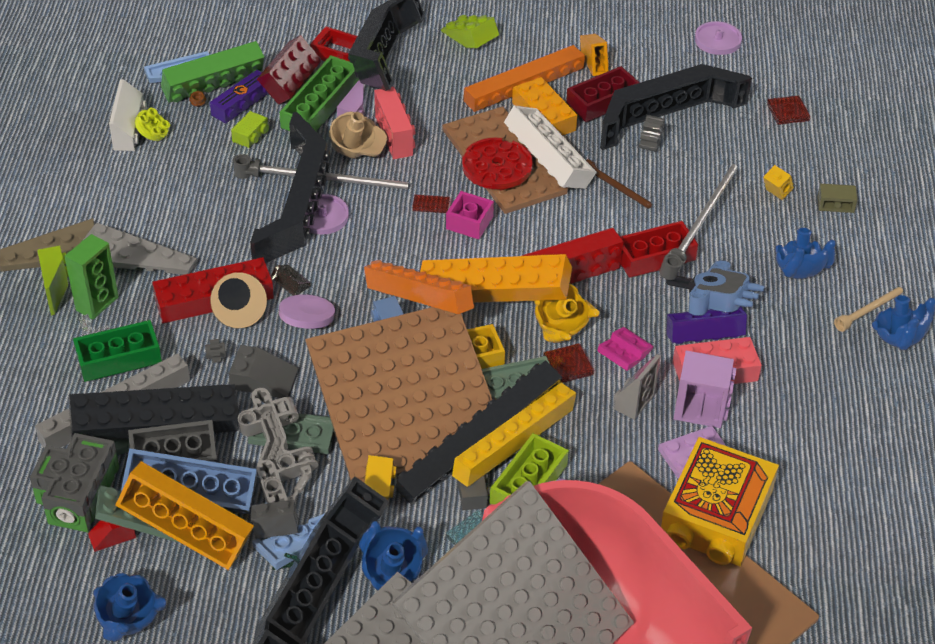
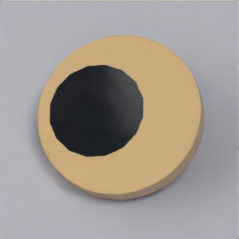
M232 273L224 276L216 283L211 293L210 304L213 314L222 324L239 329L253 325L262 317L266 309L267 297L262 284L256 278L245 273Z

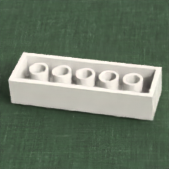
M514 105L504 121L509 127L508 130L518 137V141L528 148L527 150L538 159L537 161L548 170L547 172L558 181L557 183L561 187L586 189L596 174L591 165L537 108Z

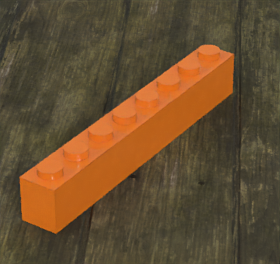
M574 45L465 87L463 101L476 112L511 98L513 87L540 77L548 83L583 69L585 55Z
M381 260L372 261L370 265L364 267L367 288L455 314H461L474 308L471 286L462 284L461 281H451L449 278H440L438 275L417 272L415 269H406L403 266H395L392 263H383Z

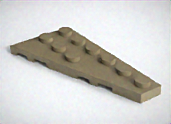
M92 218L0 249V272L41 267L38 249L60 245L61 252H66L67 254L80 244L94 226V219Z

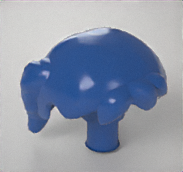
M799 228L795 241L788 242L784 247L782 245L775 247L776 262L786 277L794 279L813 277L824 268H830L834 263L835 241H828L822 250L818 242H810L811 230Z
M904 295L897 296L894 299L895 308L892 309L890 307L880 311L875 321L872 322V327L887 344L900 350H907L909 347L920 342L927 334L935 315V298H929L924 304H920L916 310H912L909 307V297Z
M374 521L359 542V548L363 553L362 571L376 590H379L397 572L411 583L414 582L421 572L422 560L428 554L427 541L421 527H416L414 532L400 527L386 526L381 528L380 524Z
M118 573L115 576L108 577L104 580L102 586L95 588L93 591L95 598L94 612L103 627V637L108 641L116 642L124 636L140 632L153 622L159 611L166 608L165 598L157 595L151 589L148 581L141 575L128 576L125 573Z

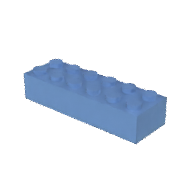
M129 448L121 491L131 471L142 461L230 512L250 515L257 469Z

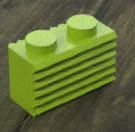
M249 111L231 129L233 143L241 144L247 148H250L254 143L256 144L259 137L263 133L266 134L269 130L268 118Z

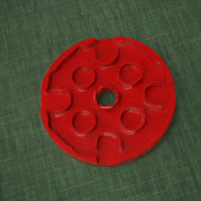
M499 137L481 139L471 144L466 149L464 156H462V170L465 176L473 184L484 188L502 191L521 185L530 176L533 162L530 152L522 144L514 140L508 142L503 141V138Z

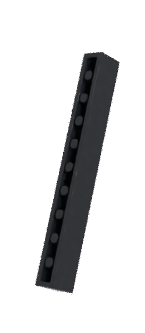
M546 360L541 364H535L530 369L528 375L520 376L512 388L508 386L501 393V397L498 399L493 398L487 404L486 409L483 411L478 410L472 416L470 422L467 423L465 421L462 423L454 435H447L439 447H432L427 453L428 456L423 460L421 458L416 460L412 465L413 468L408 472L406 470L401 472L396 478L395 488L411 506L453 472L454 460L457 456L560 383L562 376Z

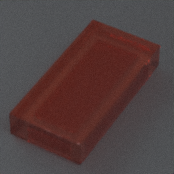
M414 194L412 211L447 213L450 197Z

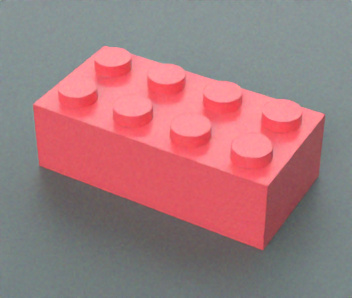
M391 87L387 91L382 89L374 90L375 118L379 127L387 135L386 144L392 158L399 159L413 156L415 127L410 124V116L406 114L404 103H401L400 93L396 92L395 87Z
M751 337L675 346L673 364L679 381L686 351L734 359L733 367L736 368L735 379L730 380L734 381V384L759 380L762 365Z

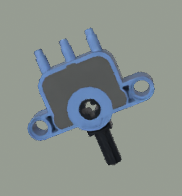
M716 261L707 272L700 273L694 276L693 279L677 276L673 280L666 279V283L669 286L689 289L688 312L692 315H703L708 309L733 312L739 309L740 306L753 307V301H749L746 298L758 299L759 294L752 291L763 292L765 289L760 284L750 283V277L746 273L730 270L731 264L727 261Z

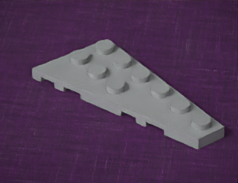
M97 222L84 238L86 239L90 234H93L108 242L113 267L136 270V267L146 268V271L159 269L164 270L166 273L184 275L189 274L197 264V258Z

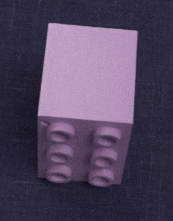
M692 351L685 352L674 420L721 428L722 421H727L729 409H725V407H730L734 381L730 380H734L736 368L733 367L734 359Z

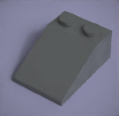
M240 345L228 373L230 384H235V389L252 393L257 388H265L272 397H289L299 369L261 348Z

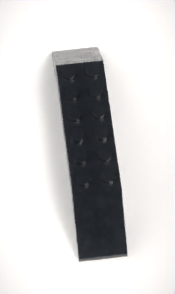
M388 0L371 10L348 53L349 61L353 64L355 75L359 78L360 83L385 91L391 89L394 81L386 63L400 35L416 24L422 23L425 13L419 0Z
M700 64L614 90L602 123L600 148L605 150L617 146L621 129L646 121L647 115L661 117L706 102L731 106L733 109L747 105L752 78L749 75Z
M293 112L289 128L291 149H295L301 157L281 218L261 229H254L250 241L252 260L263 257L265 263H268L303 247L306 239L310 238L311 228L309 227L314 225V212H318V199L322 198V186L326 185V173L330 172L331 163H328L330 150H327V142L298 112Z
M354 476L311 532L256 626L254 644L305 643L357 550L363 534L374 521H377L382 516L389 500Z

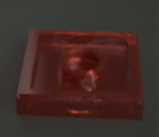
M799 95L767 99V105L777 125L810 121V115Z
M580 343L543 352V356L547 357L549 364L562 376L560 383L594 375V369Z

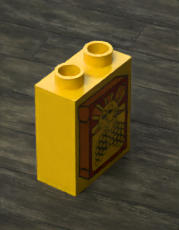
M698 437L663 511L661 528L680 549L692 548L707 554L708 558L717 564L727 565L732 563L741 567L773 492L779 465Z

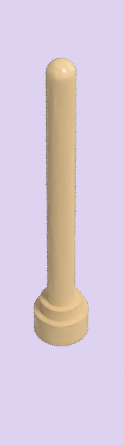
M897 287L854 313L835 318V327L841 332L849 329L853 321L902 294L903 289Z

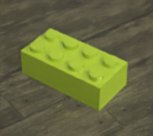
M532 433L491 486L490 504L495 505L503 501L526 481H530L533 486L556 481L567 467L569 450Z

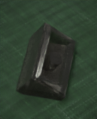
M277 265L271 274V278L293 296L299 295L312 285L289 265Z

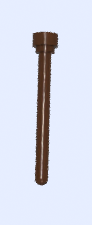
M586 160L596 171L595 176L648 209L652 207L650 201L597 169L593 161Z

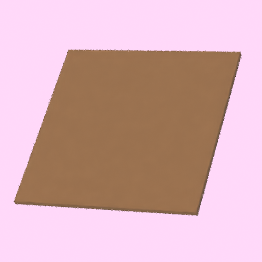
M431 307L305 339L350 480L355 476L362 482L365 481L368 455L393 458V466H396L395 475L400 474L404 470L408 472L413 468L412 465L419 458L423 460L428 456L427 453L432 447H439L447 435H454L462 423L465 421L467 423L470 422L472 416L478 410L483 411L486 409L487 404L492 400L461 314Z

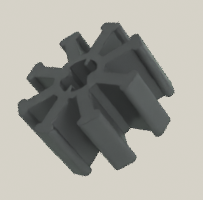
M651 115L646 116L643 132L640 135L639 147L641 149L658 151L661 135L664 131V118Z

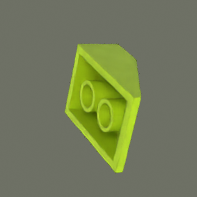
M60 245L37 250L51 315H55L68 287L67 277L69 275L67 266H64L66 264V252H61Z

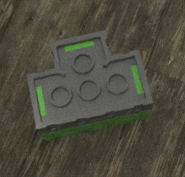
M74 433L67 449L46 445L30 475V481L36 503L43 505L48 524L89 532L91 523L95 519L98 490L100 486L110 487L114 480V475L119 469L114 441Z

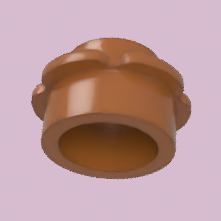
M200 91L193 92L189 98L191 104L196 107L204 105L206 97Z

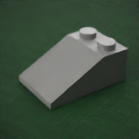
M655 355L632 378L626 380L622 390H618L614 396V410L634 420L655 396L661 355Z

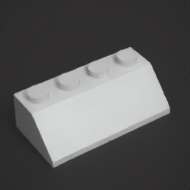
M124 79L119 81L109 126L113 150L134 151L136 144L139 143V131L135 126V117L140 111L146 110L147 103L146 100H143V93Z

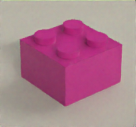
M460 191L446 213V229L480 239L493 218L494 201Z

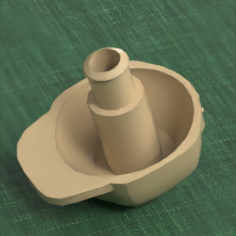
M350 111L339 115L330 126L329 137L333 149L349 158H358L363 155L376 157L381 154L387 142L386 133L376 126L374 121L365 117L360 112Z

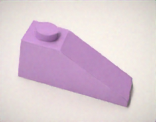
M360 80L337 106V117L350 111L360 112L364 115V84L360 83Z

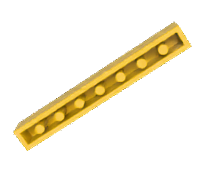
M563 383L558 384L457 456L454 460L452 476L469 487L521 449L532 433L540 435L573 410L577 393Z

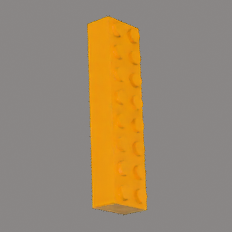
M566 254L423 260L420 272L438 275L440 278H449L451 281H461L462 284L470 285L473 303L567 300L572 266Z

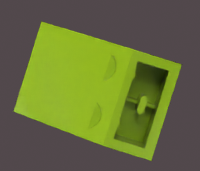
M461 15L457 17L458 20L446 23V26L441 29V32L466 48H478L499 36L494 17H487L486 15L480 17L476 15Z

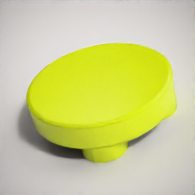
M155 108L142 110L135 117V126L145 138L160 141L167 135L170 123L159 115Z

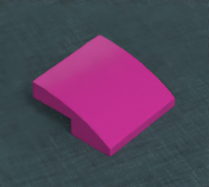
M622 327L612 332L609 340L599 344L597 351L628 371L645 358L653 349V346L625 327Z

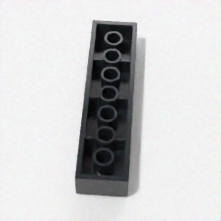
M235 384L69 394L71 440L74 433L107 440L129 439L128 430L212 420L214 433L238 431L239 410Z

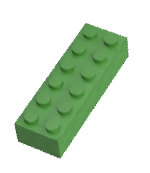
M257 41L162 69L161 88L168 103L179 102L184 98L190 97L195 91L202 93L211 92L213 89L224 88L235 82L238 83L256 70L262 72L265 57Z
M330 56L279 112L281 128L290 131L289 123L293 112H298L317 131L358 82L359 78L355 75L353 64L349 61Z

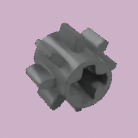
M219 339L209 340L210 344L205 345L206 359H212V363L222 362L221 357H226L225 343H219Z

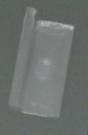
M88 314L79 317L83 336L109 329L108 325L92 329Z

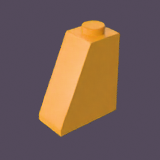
M597 34L581 35V52L585 55V62L592 76H598L607 72V41Z

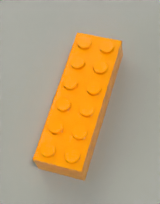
M142 461L131 471L115 506L227 570L231 568L238 558L254 527L251 523Z

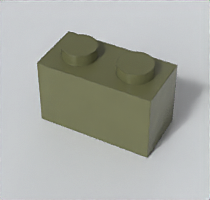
M820 183L817 195L818 210L854 213L857 204L856 186Z

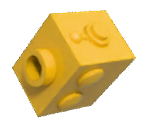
M776 165L763 177L766 190L781 200L794 188L791 175Z

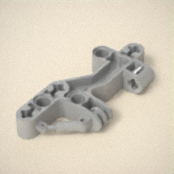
M257 388L251 395L253 408L244 410L238 415L240 432L244 436H253L263 432L266 443L256 469L266 502L274 503L294 500L296 503L298 493L300 494L303 491L308 480L312 478V471L318 467V462L315 460L311 447H302L288 451L283 426L291 424L299 418L293 399L291 397H283L272 400L267 389ZM301 476L294 488L295 492L287 497L282 482Z

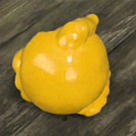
M569 284L567 300L534 301L535 316L542 328L543 337L546 341L552 343L571 340V336L576 335L587 325L589 318L598 317L600 314L598 309L579 295L578 289L572 284Z

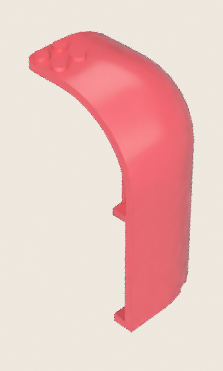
M560 480L534 485L542 499L634 622L613 644L748 643L752 630L749 623L658 523L635 501L616 490L585 481ZM509 496L495 505H489L484 510L482 521Z

